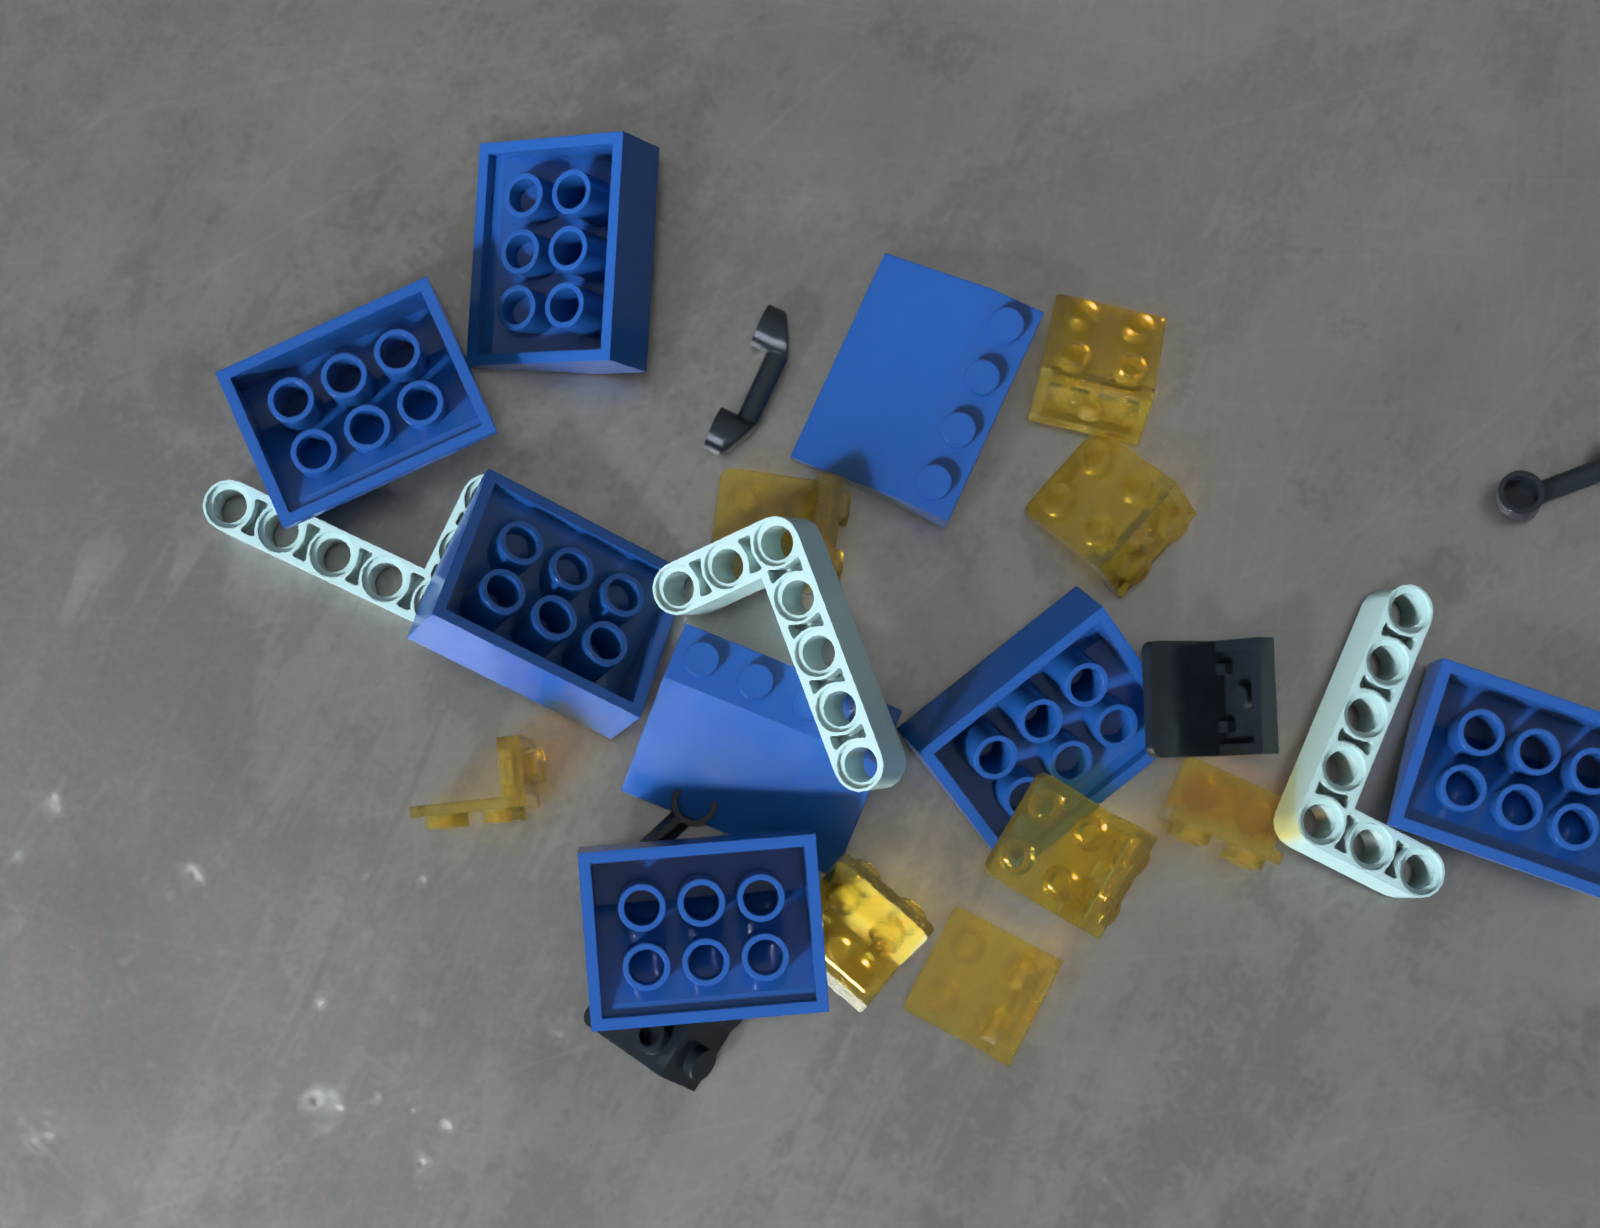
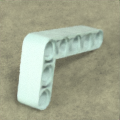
M484 474L474 477L464 487L425 569L316 517L298 524L299 533L293 544L282 548L277 547L273 540V532L280 520L269 495L239 481L223 480L211 486L205 494L203 510L208 522L229 536L413 622L425 590ZM234 495H243L247 503L246 513L240 520L226 523L222 516L223 504ZM334 544H347L351 553L347 566L337 572L328 571L324 563L326 551ZM385 568H399L403 578L401 588L392 596H380L375 586L378 574Z
M768 517L679 558L658 571L652 588L654 599L662 610L673 615H704L712 613L765 588L834 772L840 783L849 790L862 792L892 787L900 781L906 767L905 752L825 542L814 523L808 519L796 517ZM789 530L793 538V548L789 556L785 557L781 550V538L785 531ZM737 553H739L743 560V571L739 579L735 578L732 571V562ZM688 576L691 577L694 584V594L690 601L686 599L684 594V584ZM807 584L810 585L814 594V602L808 612L804 609L801 601L802 591ZM827 639L832 642L835 649L834 661L830 667L825 664L822 658V647ZM847 694L852 696L856 704V714L852 722L846 719L842 709L843 700ZM868 749L874 753L878 764L873 778L867 774L863 765L864 755Z
M1411 584L1375 591L1368 595L1362 603L1277 806L1273 821L1278 838L1288 847L1385 896L1393 898L1430 897L1440 889L1445 877L1444 862L1440 855L1431 847L1355 809L1432 622L1434 611L1430 597L1423 589ZM1393 601L1398 603L1401 608L1402 619L1399 625L1392 617L1391 607ZM1372 652L1380 660L1381 669L1378 677L1370 669L1369 661ZM1351 704L1356 707L1359 713V723L1356 729L1348 721L1347 714ZM1330 756L1334 758L1338 769L1334 782L1328 778L1325 768ZM1308 808L1313 812L1316 820L1315 830L1311 836L1304 828L1303 822ZM1357 834L1362 837L1365 846L1364 855L1360 860L1357 859L1353 849L1354 839ZM1407 859L1413 867V877L1409 885L1403 878L1402 872L1403 865Z

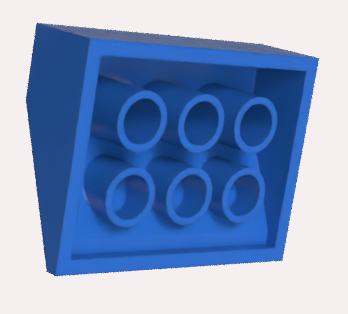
M624 131L480 144L466 354L470 368L585 374L646 372L659 147Z
M885 253L790 459L945 529L1044 312L991 288Z
M427 276L215 372L285 530L498 433L443 304Z
M488 469L484 473L425 590L407 638L612 739L640 718L675 615L666 613L658 606L652 589L654 578L658 571L670 562L511 479Z
M1077 586L897 728V731L928 772L1010 874H1013L1157 759L1150 757L1146 751L1142 662L1104 607Z
M687 623L685 624L662 679L621 791L673 812L671 806L672 795L675 789L680 790L681 792L677 800L678 809L684 817L692 820L705 817L711 809L712 801L717 802L715 815L705 825L728 835L812 828L816 833L819 872L835 878L870 790L857 792L849 790L840 783L834 772L794 666ZM847 694L843 700L842 709L844 716L850 722L855 717L856 704L852 696ZM886 704L896 728L902 710ZM868 749L864 755L863 765L867 774L873 778L878 764L874 753Z
M1446 658L1429 663L1411 715L1387 825L1600 898V711Z
M812 828L579 847L578 866L591 1032L829 1012L816 833Z

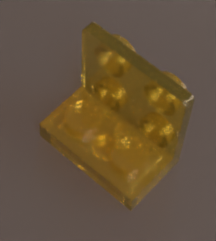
M1057 294L1028 420L1139 445L1154 399L1166 319L1148 313L1065 294Z
M955 907L904 1003V1008L906 1011L984 1051L989 1057L1010 1067L1064 961L960 907Z

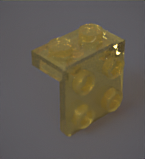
M1103 430L1093 431L1026 506L1027 514L1035 523L1085 559L1105 587L1120 598L1133 585H1137L1144 580L1154 561L1171 543L1176 542L1185 534L1190 521L1197 515L1176 481Z
M728 468L719 477L711 543L768 517L782 516L808 519L819 529L840 581L844 553L843 550L835 549L838 526L846 527L851 506V494L843 492L844 477L820 474L814 479H805ZM789 530L785 531L781 538V550L785 557L789 556L793 548V538ZM739 553L736 554L732 562V571L736 579H739L743 571V560ZM807 584L802 594L814 596L813 590Z
M521 735L496 737L502 797L409 807L410 819L425 820L426 830L469 827L468 816L479 814L484 815V823L499 824L526 821V809L540 808L538 784L547 782L546 761L543 749H537V747H534L533 739Z
M1183 758L1157 818L1170 824L1167 831L1168 835L1198 848L1200 845L1207 847L1209 842L1224 848L1220 858L1249 871L1254 869L1261 872L1263 866H1280L1284 857L1283 853L1274 849L1278 836L1273 822L1275 811L1282 796L1197 758Z
M1040 773L1033 779L985 862V870L992 877L1100 940L1105 929L1117 918L1121 909V902L1134 879L1148 865L1150 852L1158 837L1142 827L1111 813L1054 776Z
M843 854L819 881L827 985L861 1013L897 969L934 932V927L927 920L923 909L911 899L900 897L882 881L879 872L870 863L862 859H856L850 854Z

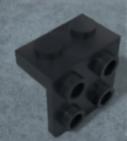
M1252 637L1219 641H1148L1144 643L1141 654L1146 751L1150 757L1175 758L1279 754L1274 637Z
M588 1006L584 1013V1022L591 1028L590 1008ZM743 1019L597 1031V1033L660 1077L695 1091L701 1080L706 1078L712 1071L716 1062V1055L730 1032Z

